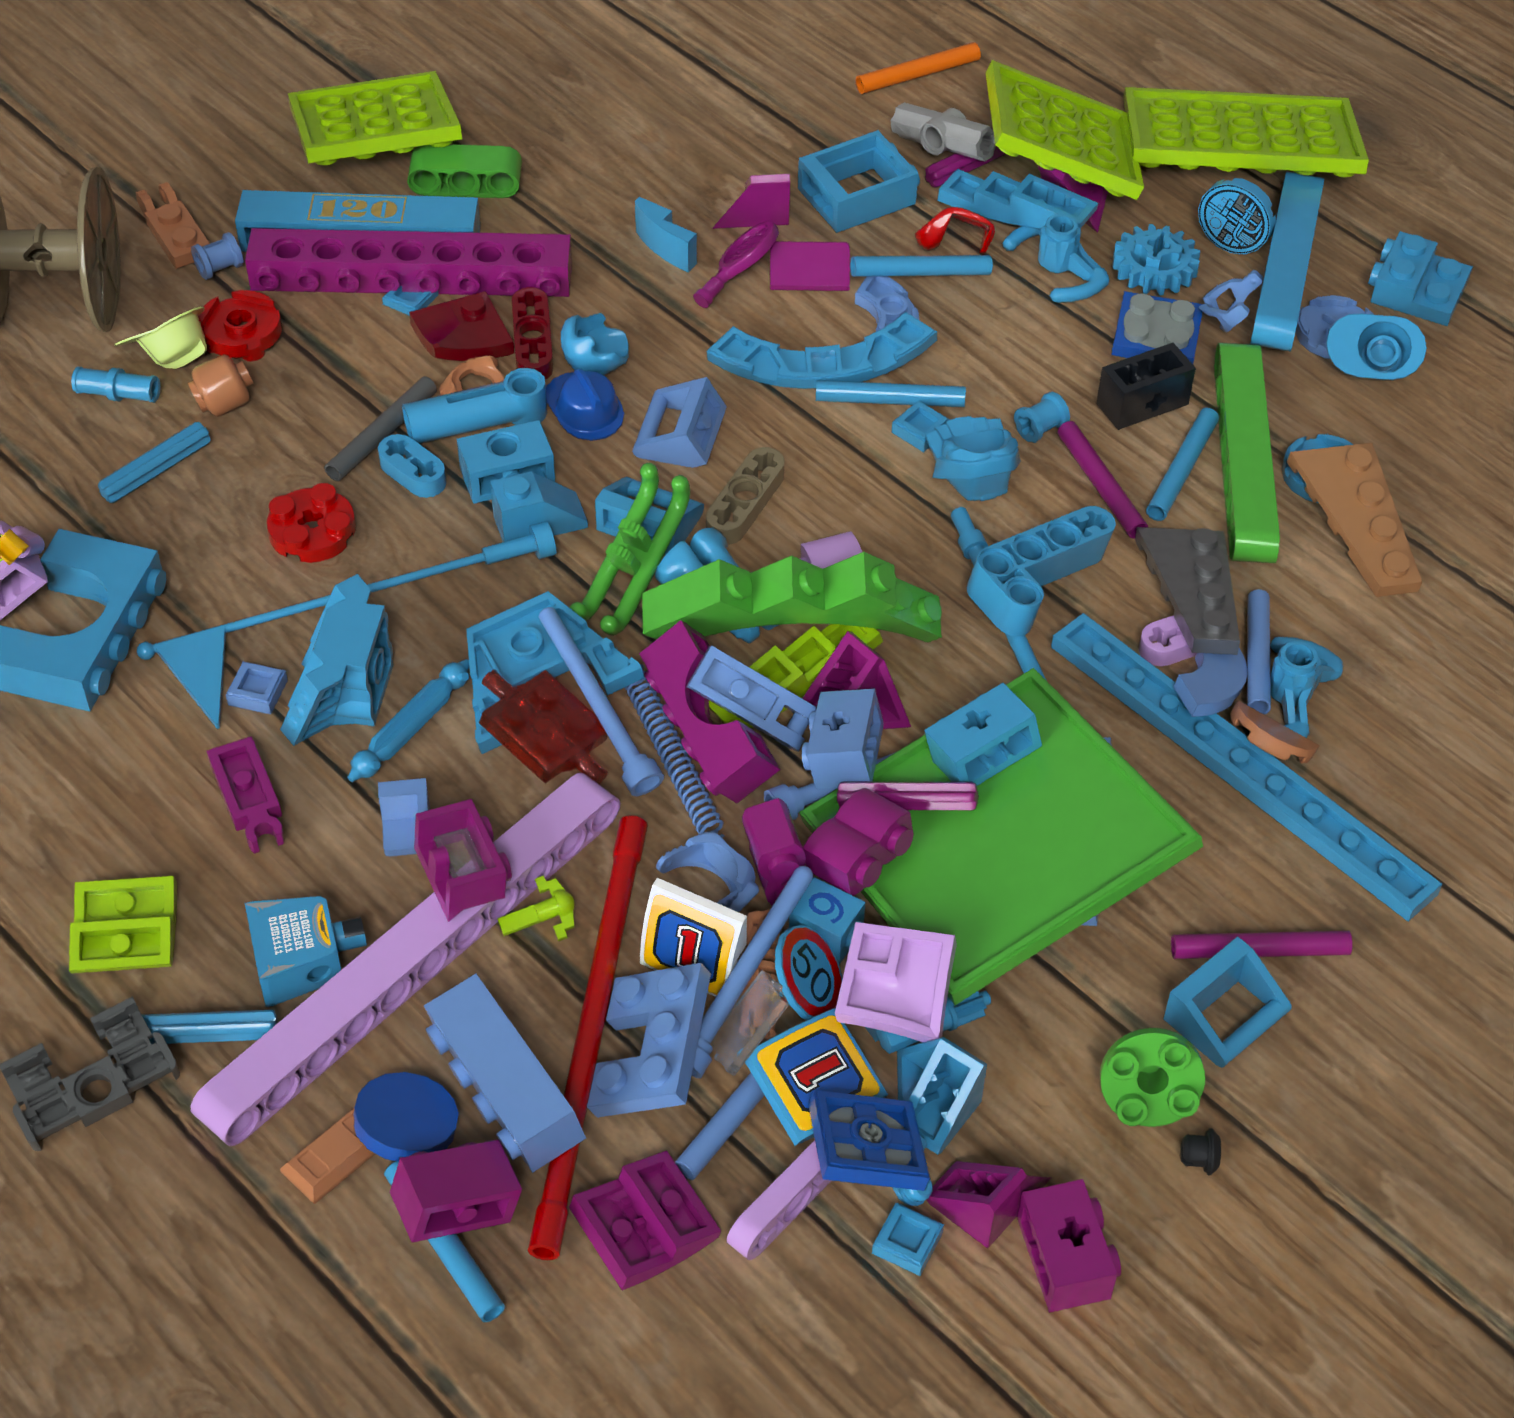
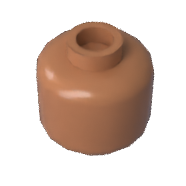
M225 354L196 366L192 370L193 380L188 382V386L201 411L204 413L209 410L212 415L217 417L245 405L250 399L247 387L254 384L243 361L234 364L231 357Z

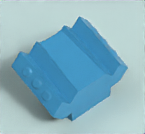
M358 574L334 586L310 639L311 644L301 663L304 666V670L287 705L290 709L280 728L281 732L293 746L332 725L360 724L375 726L393 668V647L389 640L388 614L385 612V606L367 604L371 589Z

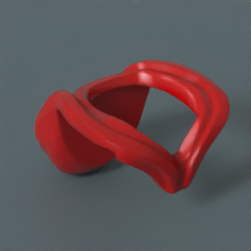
M950 207L942 210L926 225L915 232L918 245L922 246L926 251L933 250L939 247L950 218L984 230L979 253L984 254L992 242L995 227L988 219L964 208Z

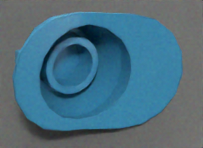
M1363 313L1349 314L1337 320L1329 330L1326 341L1328 356L1338 369L1345 374L1355 377L1377 380L1401 379L1416 372L1424 361L1427 349L1425 336L1419 327L1410 320L1397 316Z

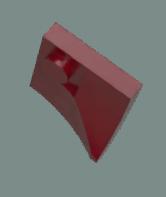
M486 291L409 312L413 330L425 349L435 358L466 361L475 357L493 356L499 358L514 354V342Z

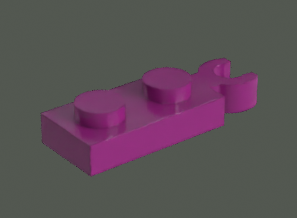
M252 736L207 750L210 766L235 830L245 829L249 849L254 854L260 852L257 839L264 834L273 835L278 846L284 844L285 839L282 825L277 819L282 817L280 804Z

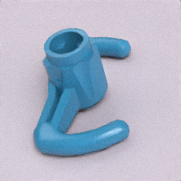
M1052 215L1041 229L1021 226L1012 231L1003 241V247L1006 251H1014L1022 242L1038 235L1040 236L1038 261L1042 267L1052 273H1062L1070 270L1083 280L1088 281L1078 286L1054 288L1050 293L1053 302L1084 300L1098 294L1109 284L1110 279L1106 270L1099 266L1080 243L1081 229L1078 227L1077 221L1069 215Z
M1274 637L1270 647L1275 653H1278V656L1274 658L1271 670V696L1282 704L1284 726L1307 738L1310 734L1307 704L1320 682L1334 681L1341 677L1343 662L1341 658L1329 649L1312 641L1295 637Z

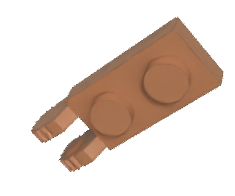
M165 182L158 186L161 200L165 205L155 209L151 197L145 190L136 192V198L145 216L147 226L175 269L194 263L191 253L192 246L199 244L202 247L210 243L182 201H178L173 188L168 182Z

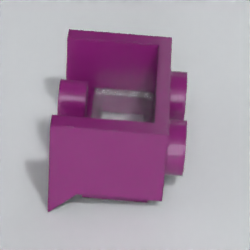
M472 799L416 813L414 849L448 922L464 909L505 898L506 881H510L512 878L511 867L504 852L498 853L493 844L494 836L487 816L480 817Z

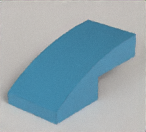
M638 197L635 200L636 233L654 253L675 267L689 273L697 264V233L673 224L672 210Z

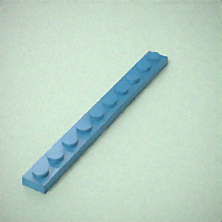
M1082 613L1053 635L1051 648L1409 922L1438 896L1442 887L1440 881L1273 755L1247 740L1245 734L1220 715L1215 713L1207 716L1192 717L1173 687L1175 681L1086 614Z

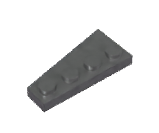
M1137 527L1135 542L1139 550H1144L1147 554L1146 563L1151 573L1157 574L1161 582L1160 591L1165 601H1171L1175 609L1174 618L1191 652L1237 655L1240 637L1224 531H1213L1205 528L1187 530Z

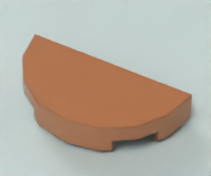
M1239 700L1230 713L1234 726H1239L1240 724L1250 731L1247 740L1279 759L1286 761L1292 754L1299 757L1300 763H1308L1320 746Z

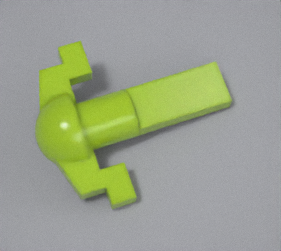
M543 875L535 878L540 894L550 891L552 898L497 918L503 935L507 936L560 916L562 923L553 926L558 941L568 938L566 931L575 928V901L573 896L562 887L556 878L546 881Z

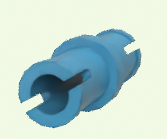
M78 366L74 369L71 379L72 389L76 393L104 395L108 400L118 402L123 398L155 403L159 398L161 389L160 379L157 376L129 374L124 369L114 367L109 371Z

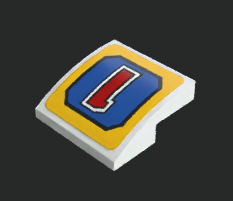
M657 878L652 885L645 912L641 936L640 964L657 971L702 963L711 973L707 993L716 997L747 945V916Z

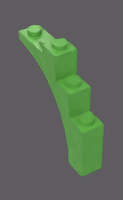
M866 552L854 555L824 569L791 555L752 573L718 559L642 593L643 634L654 639H658L680 620L704 637L731 630L766 625L810 623L875 628L903 634L927 643L942 638V611L939 596L896 578L893 564Z

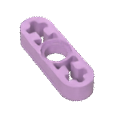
M815 1140L739 1216L730 1229L727 1243L747 1260H753L759 1256L832 1181L822 1179Z

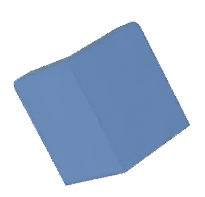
M426 778L378 782L384 854L386 856L417 854L414 849L416 813L430 810Z

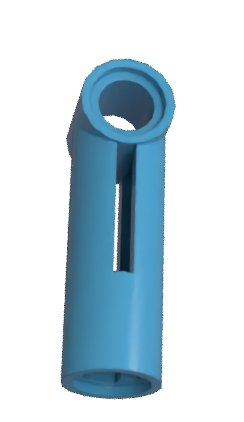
M518 368L507 374L504 381L402 404L403 418L408 437L421 444L507 423L519 425L540 420L541 423L547 415L545 377L535 369Z

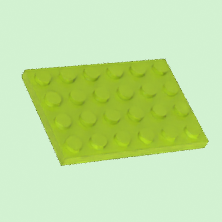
M1125 87L1123 103L1125 112L1128 115L1133 160L1138 161L1141 166L1155 168L1161 164L1177 165L1188 170L1197 169L1200 166H1208L1227 172L1236 171L1238 168H1248L1268 174L1275 173L1277 170L1294 171L1300 175L1329 172L1339 177H1352L1354 174L1367 173L1369 159L1349 98Z

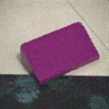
M776 241L770 248V290L849 291V243Z

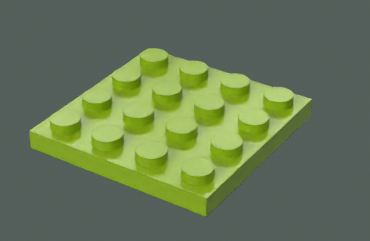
M994 60L991 61L985 74L995 146L999 147L1002 152L1009 156L1017 157L1021 155L1034 160L1038 166L1046 170H1054L1055 168L1068 173L1074 180L1080 183L1088 184L1091 182L1102 186L1114 196L1124 197L1125 195L1136 200L1139 198L1144 189V183L1139 162L1133 160L1127 112Z
M436 71L288 93L291 112L308 164L330 165L337 162L340 158L368 159L374 157L379 152L392 150L395 153H406L412 151L417 146L445 147L452 144L455 140H462L461 125Z

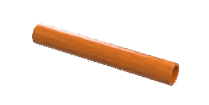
M976 42L859 75L856 77V87L860 94L882 89L978 61L981 58V51Z

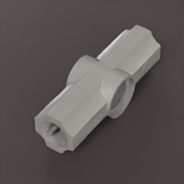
M904 102L895 108L894 116L890 120L893 133H897L899 137L921 143L923 148L932 155H939L947 150L981 161H987L994 154L996 146L994 132L991 127L967 120L964 114L956 108H949L941 113Z

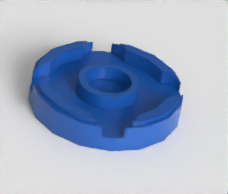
M389 1073L369 1081L358 1093L353 1113V1126L356 1136L368 1150L384 1159L399 1162L400 1157H407L416 1152L424 1151L429 1153L447 1149L454 1139L459 1112L454 1098L441 1084L426 1076L413 1073Z

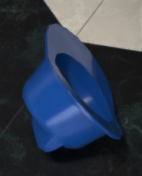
M577 369L574 372L564 373L554 378L546 387L548 406L558 419L560 425L567 433L574 437L590 441L605 439L615 434L622 426L624 418L622 404L616 396L613 384L606 376L594 371Z

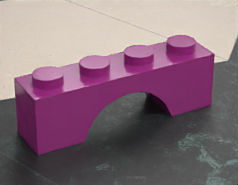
M680 620L639 653L648 669L644 675L651 687L663 696L666 703L662 708L668 719L681 729L684 735L681 739L682 746L695 761L699 762L703 769L699 776L705 787L715 796L722 794L735 803H739L780 771V768L760 734L738 720L725 724H713L709 713V700L686 687L710 645L702 634Z

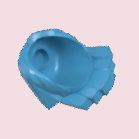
M971 416L959 417L948 420L946 424L937 426L934 431L925 434L928 446L936 460L932 478L947 479L958 493L969 501L990 500L1007 493L1011 472L1018 467L1021 460L1018 442L1015 438L1011 437L1008 430L1003 429L1001 419L972 418Z

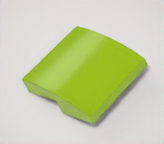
M162 876L75 882L74 923H70V973L172 967L177 910V881L175 877Z

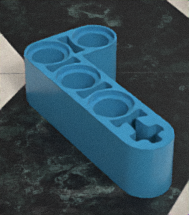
M1087 506L983 548L977 555L966 586L968 595L1003 633L1010 636L1026 635L1033 626L1044 597L1041 586L1101 561L1116 526L1115 518L1106 509L1097 506Z

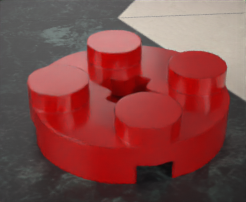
M238 290L231 292L232 298L220 302L219 296L203 306L205 308L204 312L198 316L205 336L207 352L218 355L225 354L232 358L242 357L245 361L250 362L258 361L264 357L265 350L273 346L281 335L282 323L279 309L277 310L274 306V301L263 293L251 290ZM242 322H247V324H245V325L237 326V325H240Z
M319 483L312 488L295 490L286 495L277 496L269 503L270 512L267 517L269 540L273 548L284 557H287V552L291 555H298L300 562L313 563L328 560L343 552L347 547L346 540L351 534L354 537L356 523L353 508L350 502L344 496L336 493L335 487L329 483ZM316 521L318 526L310 528L305 523Z

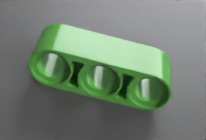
M451 144L445 147L417 146L412 151L407 183L413 192L423 196L508 198L515 195L519 189L522 157L517 150L507 146Z

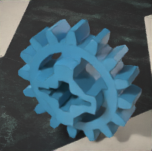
M1149 224L1147 231H1143L1136 226L1133 229V235L1124 232L1121 236V241H1116L1112 267L1118 270L1117 278L1119 280L1129 279L1128 287L1131 289L1140 285L1143 287L1144 294L1156 289L1157 293L1161 296L1164 295L1165 289L1168 288L1174 293H1178L1180 285L1189 287L1191 286L1192 278L1197 277L1200 264V250L1194 249L1195 241L1193 239L1183 240V231L1172 234L1170 226L1166 225L1163 229L1156 230L1153 224Z

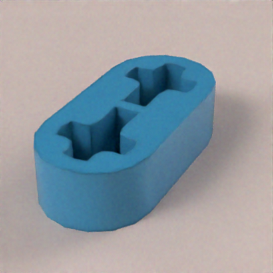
M395 434L384 438L379 443L378 454L381 469L418 497L428 498L440 494L445 489L446 475L444 463L418 442L406 435Z

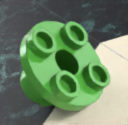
M1145 1028L1124 1035L1109 1048L1101 1064L1100 1084L1105 1101L1123 1124L1156 1127L1171 1124L1183 1117L1192 1116L1197 1111L1204 1091L1205 1071L1198 1051L1186 1038L1167 1029Z

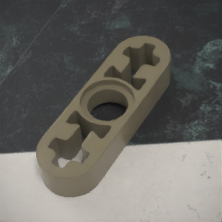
M762 447L751 451L708 509L706 528L719 530L726 538L728 545L737 543L744 537L783 482L785 460L778 450ZM758 470L763 471L761 473V479L758 478ZM740 491H751L757 496L751 500H740L734 495ZM731 512L733 513V522L728 521Z

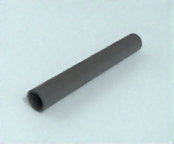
M426 376L419 379L324 466L327 475L334 481L342 480L379 446V443L384 438L391 435L404 423L402 404L431 398L437 392L435 383Z

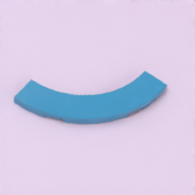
M904 312L883 329L864 337L863 342L840 348V345L805 347V351L782 349L780 344L761 340L733 326L706 352L708 361L742 378L779 387L811 389L816 388V380L862 382L895 370L913 360L937 341V331L909 313Z

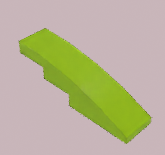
M829 624L820 632L815 626H812L785 650L781 651L775 645L749 668L798 697L803 698L847 631L853 632L873 650L883 643L880 632L875 628ZM709 700V709L724 724L738 720L750 729L754 727Z

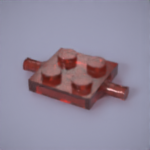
M496 669L487 673L482 680V685L486 686L500 700L483 711L479 721L482 727L545 784L558 774L573 769L586 774L598 784L602 783L607 777L608 771L599 765L590 756V753L605 742L608 735L597 716L546 670L525 684L512 686Z

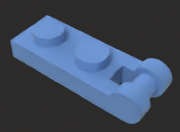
M712 645L708 647L686 686L796 752H799L805 741L802 735L809 725L810 713L817 709L814 705ZM783 707L794 713L786 727L776 721Z

